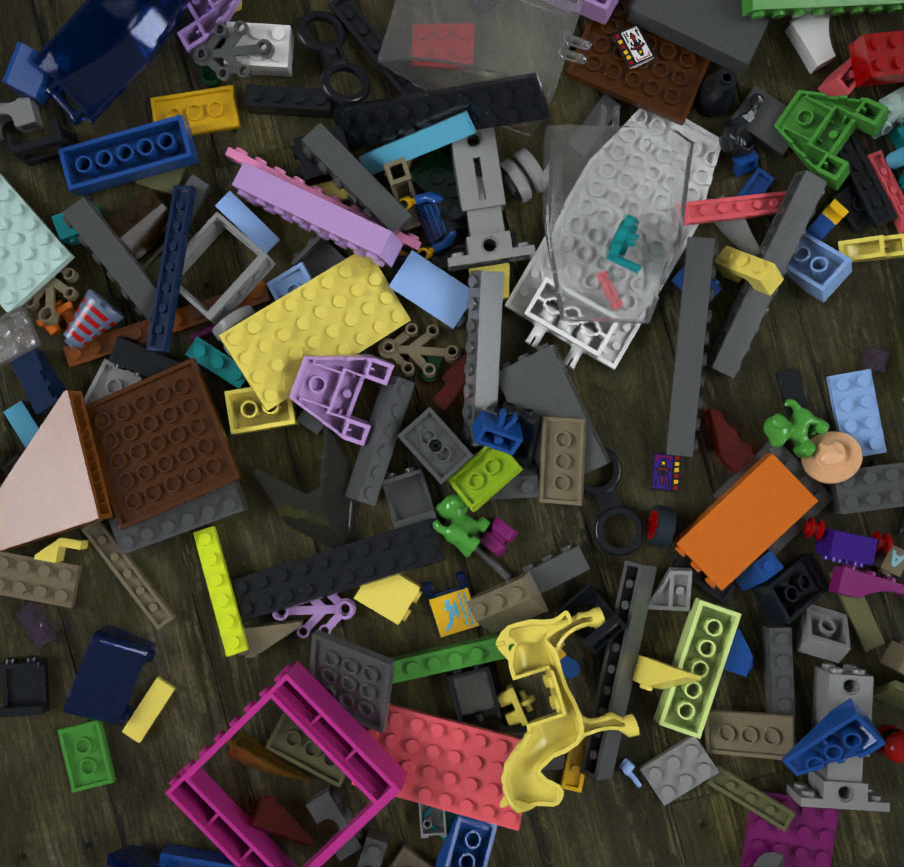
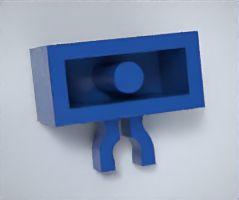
M504 408L499 412V416L481 410L472 424L474 442L513 455L523 441L521 424L516 422L518 420L517 413L513 412L510 417L505 418L507 412Z

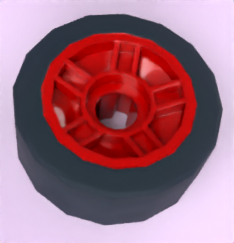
M655 505L650 510L647 518L645 538L649 545L665 548L671 543L675 533L676 513L671 507Z

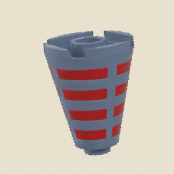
M89 289L63 334L66 337L64 341L74 349L76 347L82 348L119 323L124 316L115 307L107 303L102 296Z

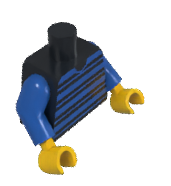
M430 191L414 195V198L405 196L398 201L404 200L407 202L408 206L404 207L406 210L412 208L415 204L417 205L415 210L428 244L432 245L430 248H420L417 253L426 251L425 259L429 260L434 252L437 254L452 246L457 236L456 231L462 227L460 217L463 213L461 207L454 204L453 199H444L442 195Z

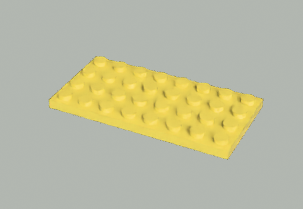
M353 254L218 335V337L265 410L268 411L289 398L304 356L357 355L405 325L411 319L394 291L389 288L390 284L379 266L373 263L372 259L367 256L362 258Z

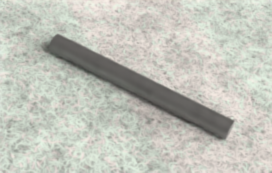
M447 519L444 524L448 527L451 521ZM478 544L474 552L507 581L512 575Z

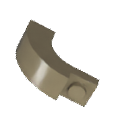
M405 157L383 164L393 197L397 201L405 196L414 198L416 194ZM404 200L399 202L403 207L408 206ZM416 204L407 210L411 214V222L405 227V231L421 226L415 210Z

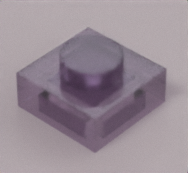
M867 346L860 367L884 373L890 352Z

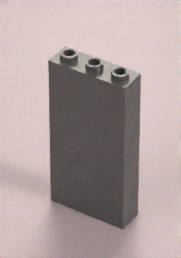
M631 0L626 10L630 12L627 18L628 22L634 25L639 24L641 28L725 68H730L740 75L748 67L771 16H765L762 19L752 20L751 17H743L742 0Z
M548 343L536 348V353L532 355L529 352L517 357L518 362L512 365L510 362L499 366V385L507 402L515 404L517 408L533 409L536 414L542 416L587 418L584 474L610 462L609 456L556 345L549 346ZM542 419L534 457L539 469L541 459Z

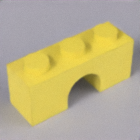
M727 245L713 261L723 277L737 283L744 278L751 284L754 290L771 296L784 280L774 263Z

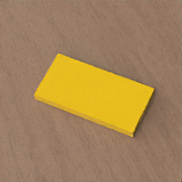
M233 85L150 98L153 122L182 115L189 122L192 136L241 128Z

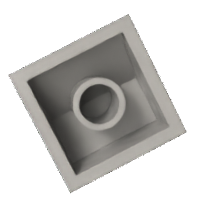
M812 604L801 615L796 633L797 651L839 663L851 649L847 614Z

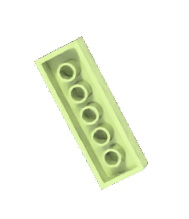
M697 597L693 598L672 665L698 674L702 678L701 681L663 689L654 716L655 721L659 725L699 739L701 738L742 615L741 613Z

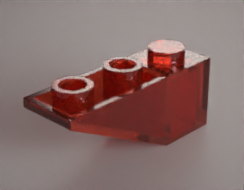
M706 409L705 414L716 457L730 473H737L755 457L752 453L753 448L748 442L742 441L737 436L739 432L732 425H727L723 420L725 418L718 409Z

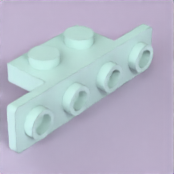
M904 86L878 100V103L888 107V120L876 137L871 136L873 139L886 135L891 130L904 124Z

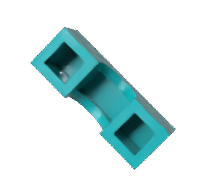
M199 337L195 338L185 355L195 358L199 364L238 389L247 388L249 383L232 358Z

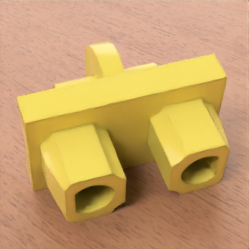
M511 683L506 686L507 690L497 695L501 707L512 703L515 710L505 713L509 726L521 723L523 727L528 722L522 707L525 706L527 712L532 711L531 703L535 701L534 695L527 696L525 690L519 691L521 699H518Z

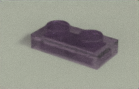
M36 601L31 602L15 613V616L37 649L44 647L59 636Z

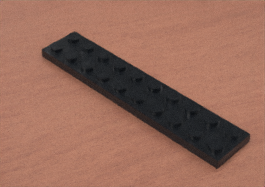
M539 72L337 106L333 110L339 128L343 129L349 149L387 144L466 110L476 130L546 120L550 116Z
M434 518L231 580L242 623L445 561L439 534L433 529Z

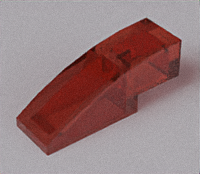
M467 353L441 377V380L446 385L432 399L444 412L454 402L465 383L466 374L464 367Z

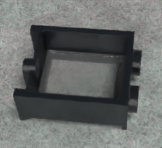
M489 662L447 672L458 721L466 722L476 719V722H481L485 720L486 716L497 714L498 718L502 717Z

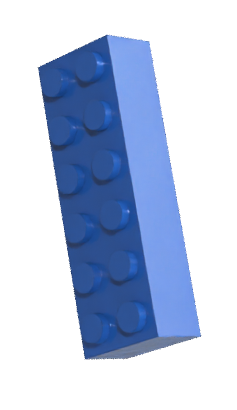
M182 115L58 149L68 190L79 197L199 163L189 122Z

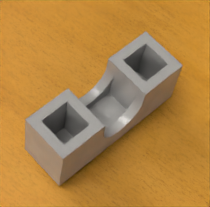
M19 97L10 103H0V141L4 140L2 128L8 121H14L15 127L23 134L44 129L38 104L30 97Z

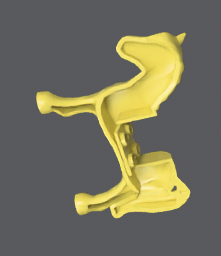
M599 606L587 612H578L572 617L568 611H563L553 619H529L508 625L502 630L496 640L497 648L508 660L513 680L542 671L545 672L542 675L545 687L550 689L552 696L549 697V702L552 709L556 710L555 713L528 722L526 724L527 732L505 761L501 775L504 794L499 804L501 808L509 805L516 813H523L536 806L554 807L559 805L563 799L564 790L560 784L547 779L541 773V770L553 758L569 752L584 737L597 732L618 730L629 738L640 735L639 727L633 714L620 717L614 712H608L596 718L583 716L568 688L562 671L560 650L564 640L579 629L585 627L597 629L605 622V618ZM514 644L511 650H509V645Z

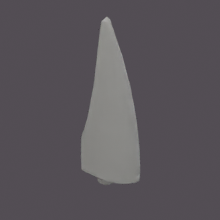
M746 219L714 222L720 231L739 250L753 256L757 255L760 247Z

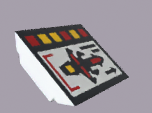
M639 24L612 35L629 68L641 66L655 57Z

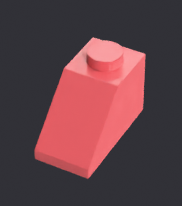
M851 57L823 81L818 87L821 93L839 97L840 95L847 96L856 87Z

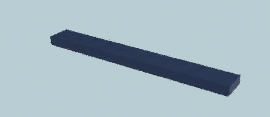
M174 185L146 345V350L149 352L169 353L196 195V188L191 185Z

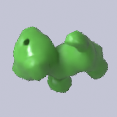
M789 398L785 401L784 405L785 407H791L793 410L791 420L789 421L785 416L777 413L765 421L763 431L767 435L771 446L779 448L789 439L795 444L793 453L799 458H807L816 450V445L810 441L807 433L809 432L812 436H815L816 432L823 435L828 431L829 423L814 416L811 411L801 407L796 400Z
M452 494L445 497L435 508L437 515L450 520L451 524L447 527L443 526L439 520H434L433 529L444 535L447 542L455 545L468 558L480 543L479 537L481 533L485 532L490 521L485 517H481L477 521L466 514L468 510L467 504L459 495Z

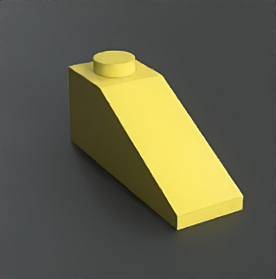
M638 655L632 680L640 683V688L652 691L653 688L666 689L701 681L702 676L653 658Z

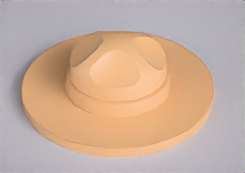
M830 431L813 437L810 441L816 445L815 452L807 458H801L805 472L812 479L822 483L833 484L851 478L859 470L863 455L859 443L852 436L843 432Z

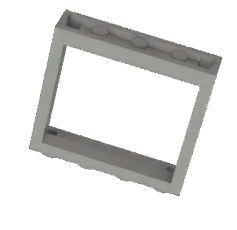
M218 212L207 220V223L199 232L194 234L187 244L182 276L225 229L256 254L257 258L209 310L180 285L179 293L215 325L232 313L276 265L263 250Z

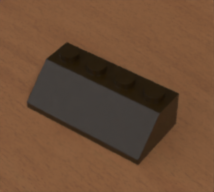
M148 187L110 218L107 223L139 262L165 240L170 209ZM87 246V248L92 252V254H94L90 247Z

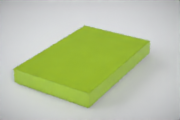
M484 446L451 475L447 481L471 511L475 512L518 475L523 468L510 454Z

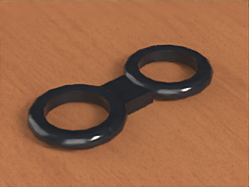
M311 11L304 14L298 20L296 26L297 37L303 46L313 52L320 53L326 68L323 70L320 79L323 92L329 99L341 105L363 102L370 94L371 83L368 75L362 68L348 62V58L342 48L346 39L344 25L337 17L328 12ZM313 21L326 22L336 30L337 38L333 42L325 44L315 42L306 34L305 27ZM337 72L352 73L360 80L362 89L354 95H343L332 88L329 78Z
M604 447L613 465L612 479L603 487H592L584 482V493L595 496L601 512L595 521L593 529L597 544L610 555L625 556L636 551L643 542L645 534L644 522L633 509L621 505L615 490L622 476L621 461L616 453ZM612 515H627L635 524V538L625 547L611 546L603 537V524Z

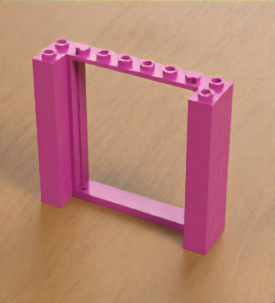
M297 661L293 666L289 663L274 679L276 683L272 687L267 685L258 694L261 698L257 702L252 700L243 709L246 713L242 717L237 715L228 724L231 728L227 732L221 730L213 739L215 743L212 746L207 744L198 753L200 758L197 761L192 759L169 782L171 787L165 792L236 867H298L201 768L270 699L371 800L302 867H321L402 790L407 776V772Z

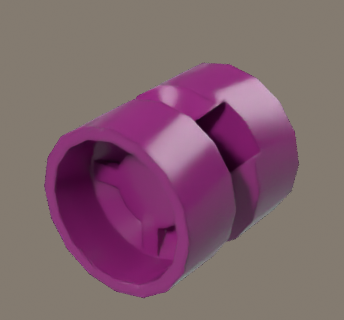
M496 517L490 525L491 531H486L481 536L480 542L501 557L507 549L506 543H512L519 533Z

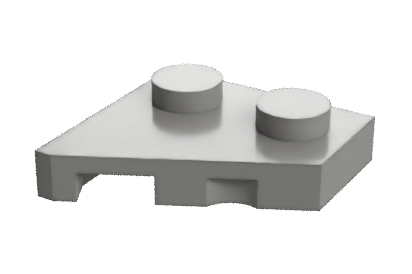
M669 567L652 594L648 609L690 611L692 568Z

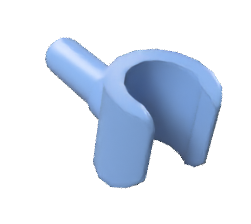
M625 758L620 764V768L640 788L642 784L632 772L635 765Z

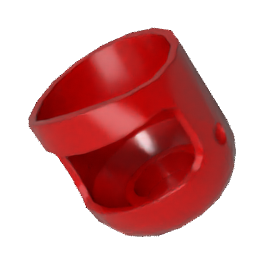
M883 725L877 730L880 735L886 729L894 728L899 730L886 738V744L883 747L884 751L881 748L878 751L893 762L904 763V731L894 725Z

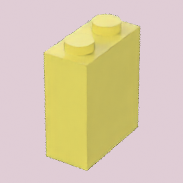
M399 574L361 586L354 599L399 625L401 620L405 622L410 615L411 610L408 608L411 603H417L422 594L419 591L421 585L405 575Z

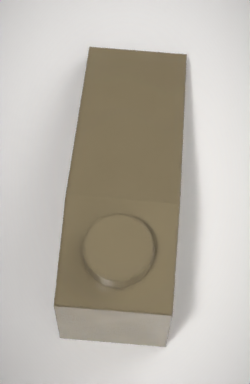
M304 619L243 626L250 650L239 653V656L246 655V658L259 656V653L302 626Z

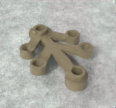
M65 266L60 271L69 283H74L79 278V274L72 268ZM55 276L24 304L31 311L37 310L40 307L39 299L46 292L45 307L38 314L39 320L46 325H55L59 321V313L55 310V288L63 293V296L70 302L77 300L79 297V292L76 289L68 287L55 278Z
M415 323L407 324L405 331L394 340L385 339L378 346L380 356L384 359H392L402 369L403 375L407 377L414 374V365L411 362H406L400 354L409 355L422 369L424 376L427 378L435 376L436 368L433 364L427 363L422 356L444 357L446 362L450 364L457 363L461 358L460 348L456 345H449L446 348L422 347L431 339L439 336V328L435 324L429 325L426 333L409 346L402 344L410 337L417 336L418 326ZM410 328H414V329H415L414 332H409L408 330H409ZM432 329L437 331L435 334L429 333ZM387 346H392V347H393V348H392L391 350H389V351L385 349V347H387ZM454 350L456 354L451 355L448 352ZM406 367L412 368L409 372H406L404 369ZM431 368L433 372L427 373L426 369Z

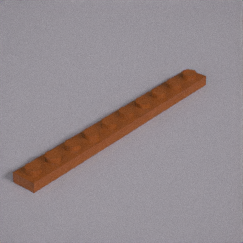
M264 280L260 281L235 310L247 305H251L254 308L272 302L266 282ZM223 294L200 302L209 310ZM192 304L176 309L172 335L211 321ZM151 319L101 334L82 348L76 347L74 349L69 345L63 347L69 368H75L110 356L117 337L122 335L146 344Z

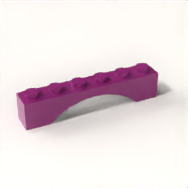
M843 564V567L834 566L828 589L830 592L846 597L860 598L867 594L887 591L904 598V582L903 584L896 583V578L883 576V578L876 577V572L869 570L860 572L856 570V566L850 564Z

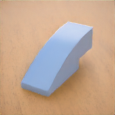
M231 191L215 205L223 215L266 254L280 241Z

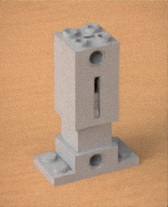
M494 127L476 130L474 134L450 143L458 201L463 212L461 218H466L469 237H466L465 242L467 255H464V252L453 253L451 258H447L448 272L532 259L535 255V246L529 245L528 242L515 244L516 247L512 248L510 231H505L502 212L506 202ZM469 143H475L477 146H470ZM486 244H490L493 246L494 250L488 252L484 249L483 246Z
M826 662L822 663V666L814 665L811 730L829 712L850 698L866 713L872 722L874 677L865 673V669L857 668V665L843 664V667H835L836 664ZM858 755L845 759L844 763L838 764L833 762L824 765L823 769L809 772L808 784L797 781L794 784H787L786 793L801 807L890 811V803L881 794L876 793L862 779L863 757L859 758Z

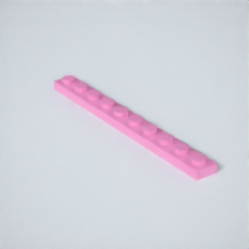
M228 147L225 153L229 160L242 165L243 162H246L369 220L362 213L363 210L353 204L349 207L343 204V199L335 195L329 197L323 194V189L315 185L311 188L305 185L303 179L297 176L291 178L285 175L286 171L277 166L272 169L266 166L267 162L263 159L248 157V153L241 148L236 147L234 150ZM400 232L396 235L403 243V246L415 252L422 247V243L419 241L420 238L412 233L405 235Z

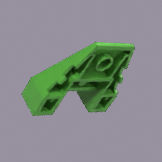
M798 90L774 124V128L808 170L827 181L826 186L837 191L850 173L849 162L837 157V154L855 129L876 137L888 120V107L869 98L861 97V99L848 98L846 95L837 97L829 96L827 93Z

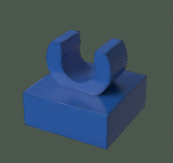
M752 151L744 157H732V161L735 163L733 172L736 177L756 169L759 160L756 151Z

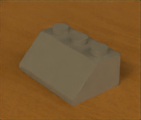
M529 571L475 594L467 601L476 622L492 634L504 630L508 625L528 620L548 611Z

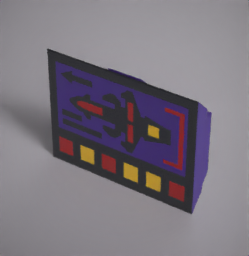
M659 452L652 453L650 490L680 492L682 456L666 455V453Z

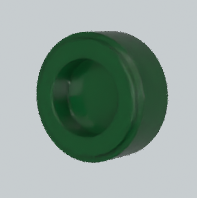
M205 66L200 70L199 77L204 86L215 88L221 83L216 72L209 66Z

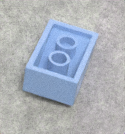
M805 233L796 247L797 252L795 256L789 261L786 275L807 293L824 303L852 272V259L812 235Z

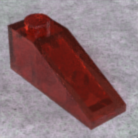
M264 796V798L256 800L248 822L249 827L306 847L313 846L314 840L281 804L276 803L275 798Z

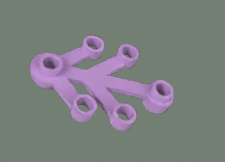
M337 594L328 596L334 605H325L318 599L311 601L312 605L295 606L285 609V614L276 612L272 613L276 620L281 621L289 615L314 614L305 624L297 629V635L300 638H306L309 636L311 629L325 614L334 615L327 624H322L318 630L321 631L322 627H327L329 629L328 634H331L332 629L341 619L347 620L354 616L356 605L353 600L349 598L341 599ZM343 605L349 606L348 612L342 610ZM301 628L307 629L306 635L300 633Z

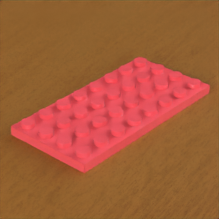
M391 703L387 729L383 734L363 726L407 772L402 790L395 797L519 831L523 813H516L509 805L501 808L499 804L504 796L501 781L504 763L522 737Z

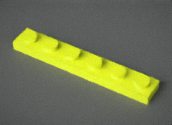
M211 526L194 532L193 535L226 657L248 651L250 649L216 527Z

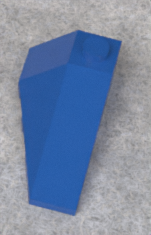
M850 698L829 712L782 758V762L796 776L823 769L826 764L833 762L838 764L844 763L845 759L857 755L859 758L865 757L886 743L866 713Z

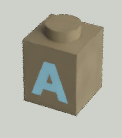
M895 545L886 554H882L879 550L873 566L879 568L878 573L884 576L891 577V575L900 577L904 570V550Z

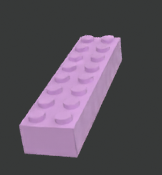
M243 162L232 183L238 190L237 194L245 198L250 204L256 207L260 205L264 207L265 211L273 215L277 213L289 223L294 221L302 229L308 232L312 230L324 240L328 241L330 238L343 249L348 247L353 250V253L362 258L367 256L378 266L383 267L387 265L392 268L403 246V243L392 231L246 162Z

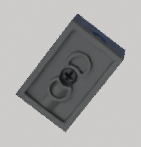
M431 407L397 435L440 484L445 482L474 456Z

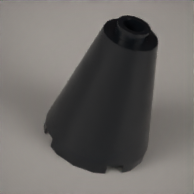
M723 68L702 79L694 99V107L701 115L714 118L725 115L731 109L735 100L736 73L730 68Z

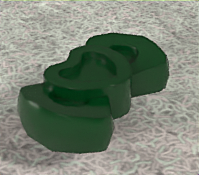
M426 356L428 363L435 366L436 374L432 378H427L421 372L420 377L426 383H433L437 380L438 368L443 361V357ZM428 368L426 369V372L432 373L433 369Z

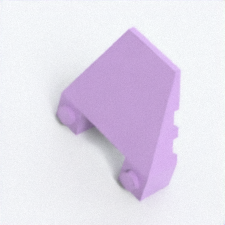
M160 0V1H161L162 3H164L165 5H168L169 3H171V2L174 1V0ZM184 0L195 19L194 22L177 32L186 50L193 56L195 47L200 44H206L212 37L214 26L217 23H223L226 26V21L231 20L242 0ZM223 27L219 29V34L223 32Z
M371 354L304 356L289 398L333 430L342 439L364 446L371 425L364 419L352 416V410L364 379L366 378L387 386L394 365L390 361Z

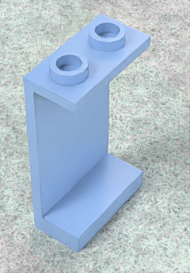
M412 250L390 283L389 288L433 315L452 330L455 326L459 328L466 318L463 314L468 308L467 302L470 288Z

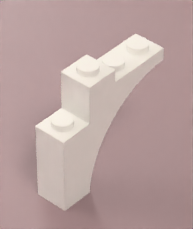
M825 13L818 17H811V14H805L802 17L793 18L785 31L810 74L829 64L836 56L829 36L830 13Z

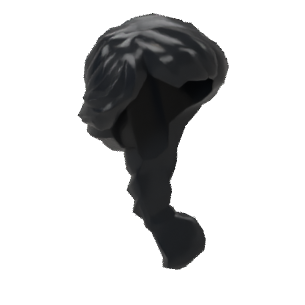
M759 93L753 94L749 100L750 109L746 113H741L739 117L729 119L725 123L724 130L720 134L719 145L723 152L731 157H744L754 150L750 133L746 129L765 100L763 95Z

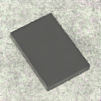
M755 85L731 119L739 117L741 113H746L750 109L749 100L753 94L759 93L763 95L765 100L758 108L755 118L749 123L746 130L750 133L751 137L781 157L789 145L774 128V124L787 106Z

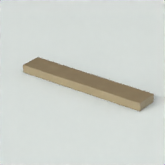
M103 520L84 526L81 529L158 631L177 617L129 553L121 555L113 532Z

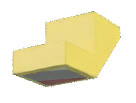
M71 536L60 537L35 554L34 559L52 563L64 561L66 547L77 550L88 548L89 540Z

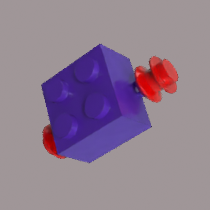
M810 517L803 524V533H805L806 538L815 535L817 540L814 553L822 554L821 559L864 568L865 564L873 565L875 553L878 549H880L882 554H886L893 546V539L889 533H884L881 536L879 531H875L871 536L864 537L830 530L826 527L823 519L815 522L813 517Z

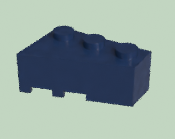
M32 348L11 363L14 367L13 371L19 378L36 415L48 416L66 389L43 352Z

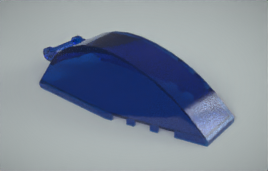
M86 0L32 59L35 64L54 79L52 84L46 89L45 94L49 98H53L68 114L73 125H79L85 117L92 125L159 54L178 26L190 0ZM62 89L79 107L77 111L60 94Z

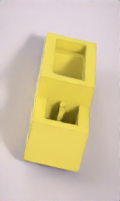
M904 233L838 241V249L840 253L851 258L852 262L904 257Z

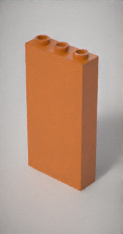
M766 453L673 540L677 545L675 550L683 558L687 555L692 560L690 565L698 573L702 571L707 576L704 580L713 589L717 586L722 591L813 507L818 500L773 453Z

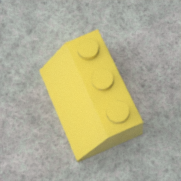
M251 387L224 391L231 434L239 435L299 425V422L296 421L298 419L296 403L290 398L285 399L266 411Z

